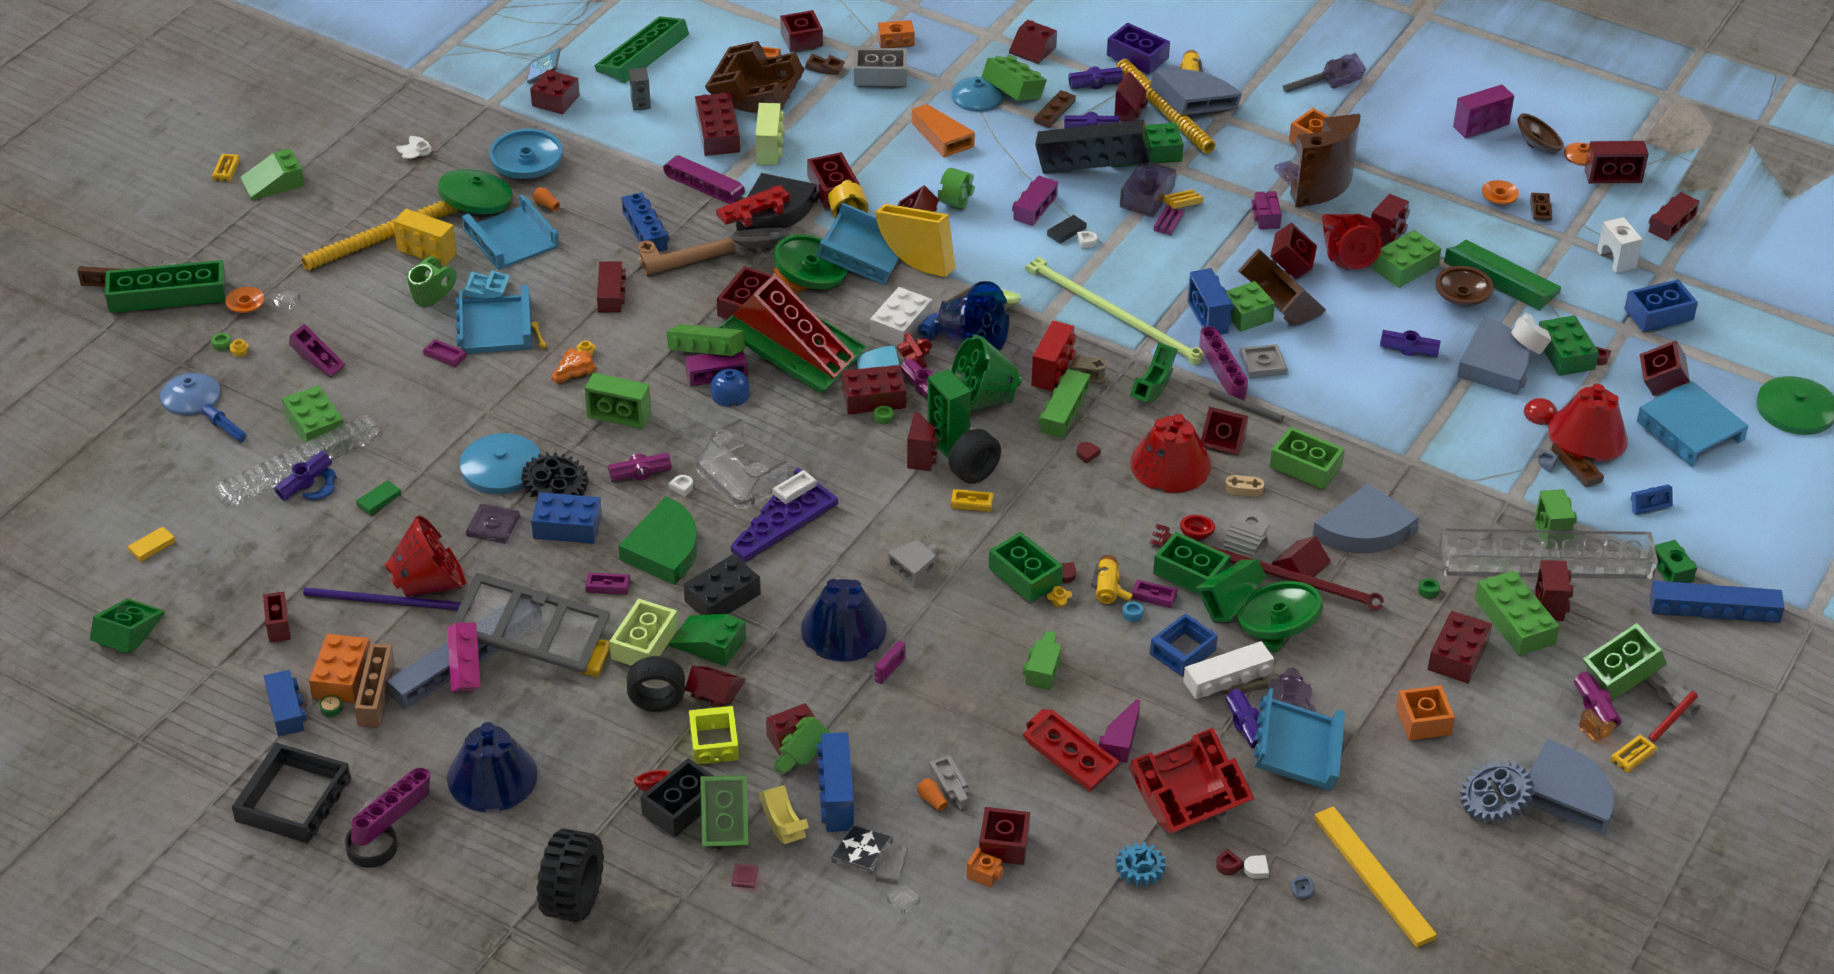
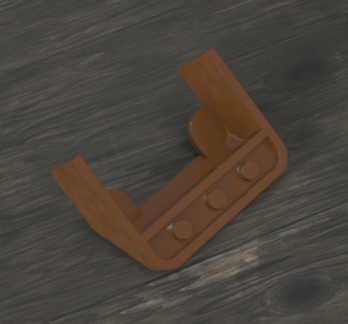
M1259 248L1238 270L1250 282L1255 281L1285 315L1283 318L1291 326L1294 323L1299 325L1319 317L1326 311L1316 299Z

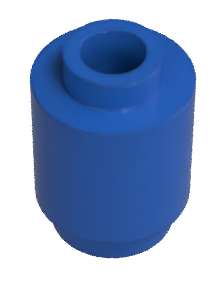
M938 313L928 315L918 327L920 336L928 340L934 339L943 328L941 322L943 317Z

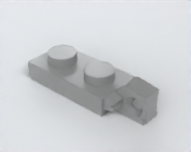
M951 756L929 762V768L946 797L950 801L955 800L960 810L968 808V784Z

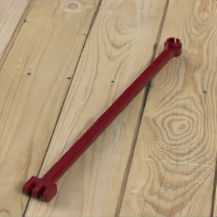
M1156 524L1155 528L1162 530V533L1153 531L1152 536L1160 539L1159 541L1151 539L1150 544L1163 547L1173 534L1169 533V527ZM1207 545L1211 548H1214L1220 552L1229 555L1230 563L1233 564L1239 562L1240 560L1252 559L1243 555H1239L1233 552H1229L1220 548ZM1259 561L1266 574L1289 581L1309 584L1315 589L1367 604L1374 611L1380 610L1383 607L1384 599L1379 593L1367 594ZM1379 599L1381 604L1374 606L1372 601Z

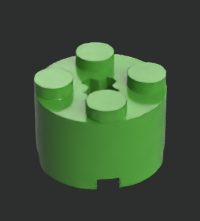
M955 168L946 169L940 181V184H943L942 190L938 189L939 202L965 210L969 196H972L975 191V186L972 185L974 174Z

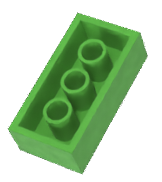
M1515 570L1478 581L1475 601L1518 656L1556 644L1560 626Z

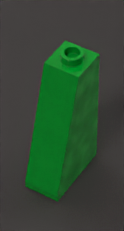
M1258 559L1240 560L1198 585V593L1212 621L1230 622L1266 575Z

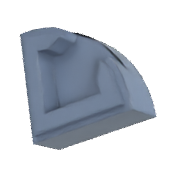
M1540 449L1538 463L1544 470L1551 473L1558 462L1559 455Z

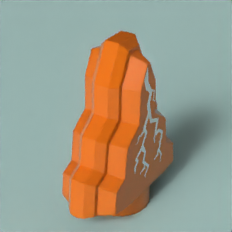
M570 348L562 355L563 359L559 362V367L554 370L551 380L557 384L564 383L570 378L589 375L597 370V367L587 350L579 352L576 349Z

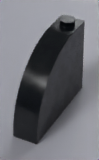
M761 173L747 197L780 185L790 195V201L784 202V213L777 215L769 208L751 215L752 225L749 227H745L739 220L736 221V231L761 228L785 229L798 223L809 213L814 203L818 202L819 192H817V184Z

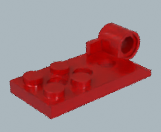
M1042 709L1026 724L1027 731L1023 733V737L1027 740L1028 744L1089 792L1098 786L1119 765L1120 761L1052 709ZM1055 734L1059 739L1053 740L1048 735ZM1071 747L1075 749L1076 752L1069 753L1065 750V748ZM1090 761L1093 766H1086L1082 762Z

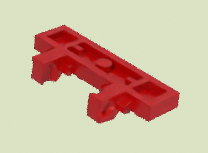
M778 185L716 210V216L725 225L739 220L745 227H749L752 225L751 215L769 208L777 215L784 213V202L790 201V195Z

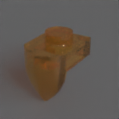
M1590 708L1582 711L1579 723L1581 730L1594 742L1607 737L1617 726L1613 721L1602 722Z

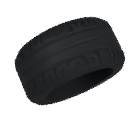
M983 429L970 430L964 433L953 445L949 454V468L966 483L980 482L986 479L997 467L1001 457V445L996 438Z
M650 656L638 660L630 667L627 674V694L630 701L637 707L646 711L660 712L675 707L683 699L685 693V674L681 666L672 659L662 656ZM648 680H663L670 683V685L663 688H649L642 683Z

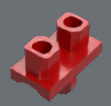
M910 333L905 334L906 341L897 345L902 357L905 356V360L911 358L920 364L923 369L926 368L927 364L923 359V354L928 355L932 348L931 342L928 339H918L916 344Z

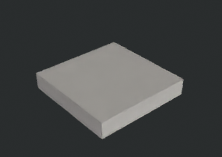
M1278 344L1240 348V356L1249 379L1287 374L1288 368Z

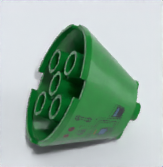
M973 335L972 338H967L962 343L951 369V372L957 375L960 381L971 391V412L1007 402L1012 403L1016 389L1022 383V376L1019 375L1017 366L979 335Z

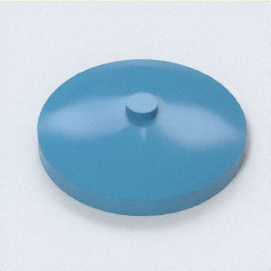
M519 129L497 138L490 147L489 155L491 165L499 173L512 178L529 179L543 176L557 168L562 161L563 150L559 139L549 132L538 129Z
M511 433L487 435L471 443L462 453L460 458L461 475L470 487L488 494L516 492L525 488L522 487L521 477L523 467H526V462H531L532 457L538 459V454L541 453L535 443L523 436Z

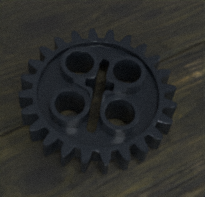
M546 452V457L538 454V459L532 457L531 462H526V467H523L521 477L522 487H525L526 493L530 492L531 498L537 496V499L539 492L583 496L588 485L587 471H584V465L579 466V460L573 462L572 456L567 459L564 453L560 457L557 452L553 456Z

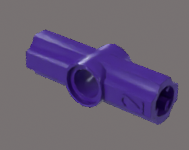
M1093 66L1087 71L1068 74L1070 89L1089 86L1093 89H1100L1106 84L1121 83L1123 80L1121 67L1100 69L1097 66Z
M1087 112L1085 115L1064 116V128L1119 122L1118 116H1098L1095 112Z
M1383 330L1380 340V346L1401 350V353L1406 356H1415L1418 353L1438 357L1441 340L1420 337L1419 333L1413 330L1405 331L1404 333Z
M321 450L307 462L295 464L292 467V473L274 487L275 493L280 499L285 501L300 489L312 487L315 482L314 478L332 465L331 459Z
M1239 689L1232 690L1226 695L1225 701L1233 714L1234 726L1238 732L1242 731L1250 748L1255 749V746L1258 744L1255 736L1258 728H1260V725L1257 724L1259 712L1257 708L1251 707L1243 691Z

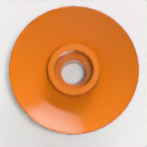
M1575 142L1567 145L1564 150L1566 159L1574 164L1585 166L1589 144Z
M1503 180L1489 181L1482 187L1484 198L1496 204H1510L1516 201L1519 196L1517 187Z
M241 287L231 291L227 295L225 302L228 309L233 312L248 313L260 308L265 298L263 292L257 288Z

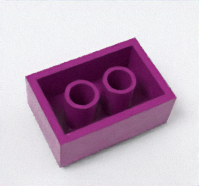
M1502 84L1457 98L1453 127L1464 138H1468L1510 125L1514 95Z

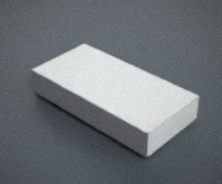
M803 470L774 487L772 493L783 503L787 504L816 487L817 480Z

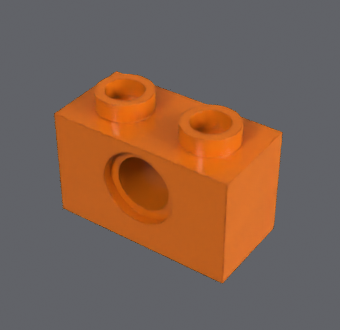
M912 20L877 23V37L880 48L915 46V31Z

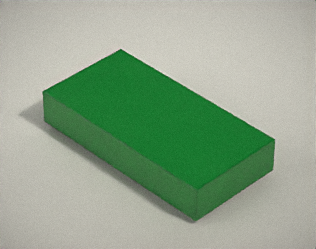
M387 480L357 499L356 504L367 514L371 515L401 496V489Z

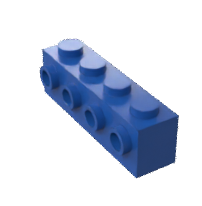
M643 192L621 197L622 212L639 243L651 241L655 244L658 252L668 250L669 234L667 231H664L662 221L657 219L655 209L651 208L650 200L645 198Z

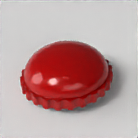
M1535 398L1526 403L1523 413L1528 421L1546 425L1549 424L1558 411L1550 400Z
M1193 514L1182 518L1179 527L1185 536L1199 541L1207 539L1214 533L1215 523L1206 516Z
M653 770L644 772L635 777L634 784L641 791L647 792L668 775L670 771Z

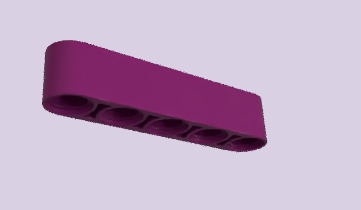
M676 155L663 166V171L669 178L727 204L734 203L745 194V188L739 181L680 155Z
M1211 326L1203 327L1200 331L1199 348L1202 350L1227 394L1245 400L1248 389L1246 375L1218 330Z
M425 768L411 770L352 819V842L357 845L369 844L429 794L430 772Z

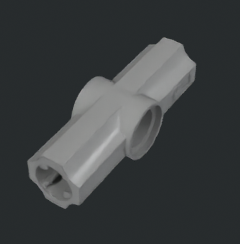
M1662 668L1646 678L1657 689L1660 700L1666 704L1671 702L1677 707L1689 694L1682 679L1678 677L1673 679ZM1695 700L1683 714L1690 719L1693 718L1701 710L1702 704Z

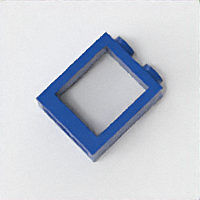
M1185 613L1151 639L1150 655L1180 676H1183L1186 666L1201 662L1216 651L1218 635ZM1183 634H1186L1200 644L1199 647L1188 655H1185L1171 645Z

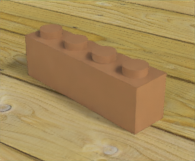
M370 644L355 704L358 726L380 727L388 693L387 680L391 678L395 664L392 645Z

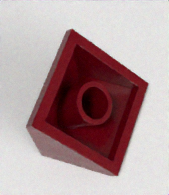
M1209 406L1201 437L1204 447L1239 455L1246 439L1248 416Z
M1317 536L1297 540L1272 561V565L1315 577L1330 564L1331 560Z

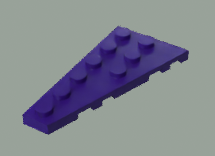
M797 467L794 471V475L798 474L802 470ZM818 482L816 487L787 504L773 495L762 508L761 514L751 521V526L744 530L733 542L731 552L745 563L838 505V498Z

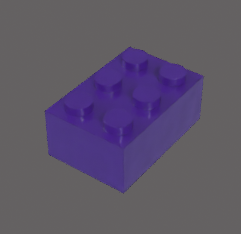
M1126 23L1107 39V56L1118 61L1128 59L1138 70L1147 74L1152 73L1169 59L1170 41L1130 23Z

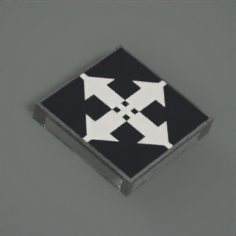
M852 825L832 854L831 861L835 864L872 874L894 842L893 837Z

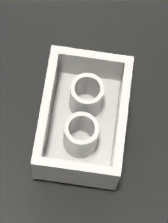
M898 287L870 318V337L895 345L896 347L898 344L906 341L905 334L910 333L912 338H914L918 333L919 325L928 315L932 314V299Z

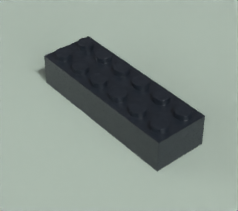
M1145 120L1038 131L1035 142L1043 173L1146 163L1150 161L1152 150Z

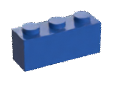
M290 669L264 675L278 737L304 731L303 722L307 721L304 708H299V706L303 705L301 694L295 692L299 690L297 678H292Z

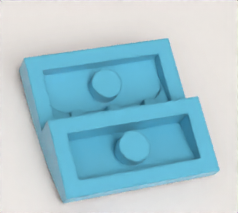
M491 270L489 276L471 272L464 288L463 296L481 299L502 297L510 275Z
M895 345L877 348L856 358L858 369L899 365Z

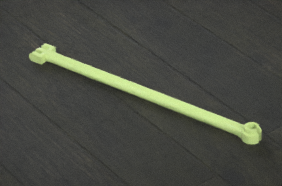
M1037 257L1025 266V270L1034 276L1038 273L1042 274L1160 343L1177 348V352L1185 356L1190 364L1199 365L1203 362L1204 354L1200 348L1194 347L1191 349L1083 288L1048 268L1046 260Z

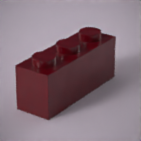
M1680 192L1675 197H1672L1666 205H1663L1656 214L1651 215L1648 232L1668 241L1697 215L1700 201Z
M622 261L599 262L597 287L598 313L621 312V305H625V293L622 292H626V283L623 281L626 280V269L622 268Z

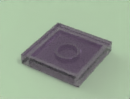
M480 503L466 530V536L506 544L520 517V512L518 510Z

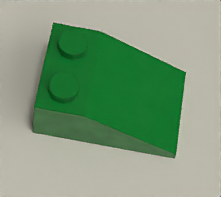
M126 598L93 616L90 640L102 647H111L117 649L120 653H129L142 644L163 617L165 610Z
M728 614L690 615L671 639L669 646L726 667L746 640V621Z

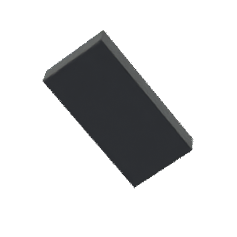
M1072 215L1048 229L1047 235L1061 244L1076 235L1077 232L1086 229L1087 223Z

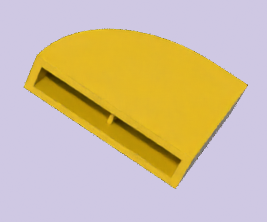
M884 204L875 211L877 224L884 240L891 250L906 264L924 273L938 275L939 277H946L956 269L949 214Z

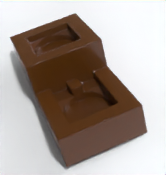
M812 53L805 64V68L823 74H839L845 61L831 55L824 59Z

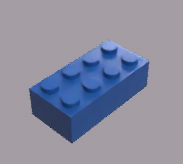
M848 732L821 734V743H817L818 757L822 756V758H817L819 774H823L819 775V789L824 791L820 792V806L825 808L821 809V822L826 823L827 832L850 831L854 825V799Z

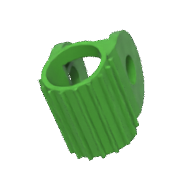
M428 257L419 265L413 267L407 275V281L415 304L422 305L423 307L436 304L441 297L445 296L454 287L457 279L456 271L449 266L441 268L440 261L435 257ZM447 277V281L441 285L443 278Z

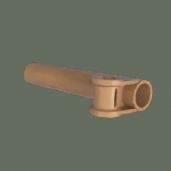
M731 238L660 255L653 242L642 241L638 245L640 252L638 260L645 275L648 276L735 252V244Z

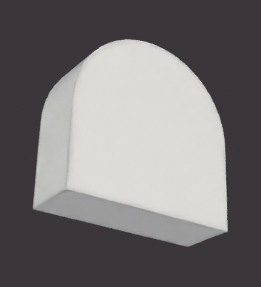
M1077 232V239L1081 249L1092 248L1097 245L1098 237L1094 232Z
M679 475L668 483L670 490L684 497L693 490V480L687 475Z
M1266 856L1248 857L1244 862V873L1253 879L1269 878Z

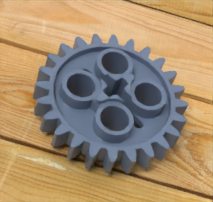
M1498 760L1497 765H1493L1490 761L1487 768L1484 765H1480L1481 771L1473 770L1474 776H1467L1468 782L1462 783L1464 789L1460 790L1462 795L1460 800L1465 812H1468L1470 818L1475 817L1477 822L1483 819L1485 825L1490 820H1492L1494 825L1497 824L1498 820L1505 824L1508 817L1513 821L1515 813L1520 816L1522 815L1521 808L1528 809L1526 802H1532L1531 795L1535 794L1533 790L1534 784L1529 772H1526L1525 767L1520 768L1517 762L1511 765L1510 760L1502 765L1501 760ZM1489 780H1493L1499 794L1502 796L1505 802V805H1502V803L1500 802Z

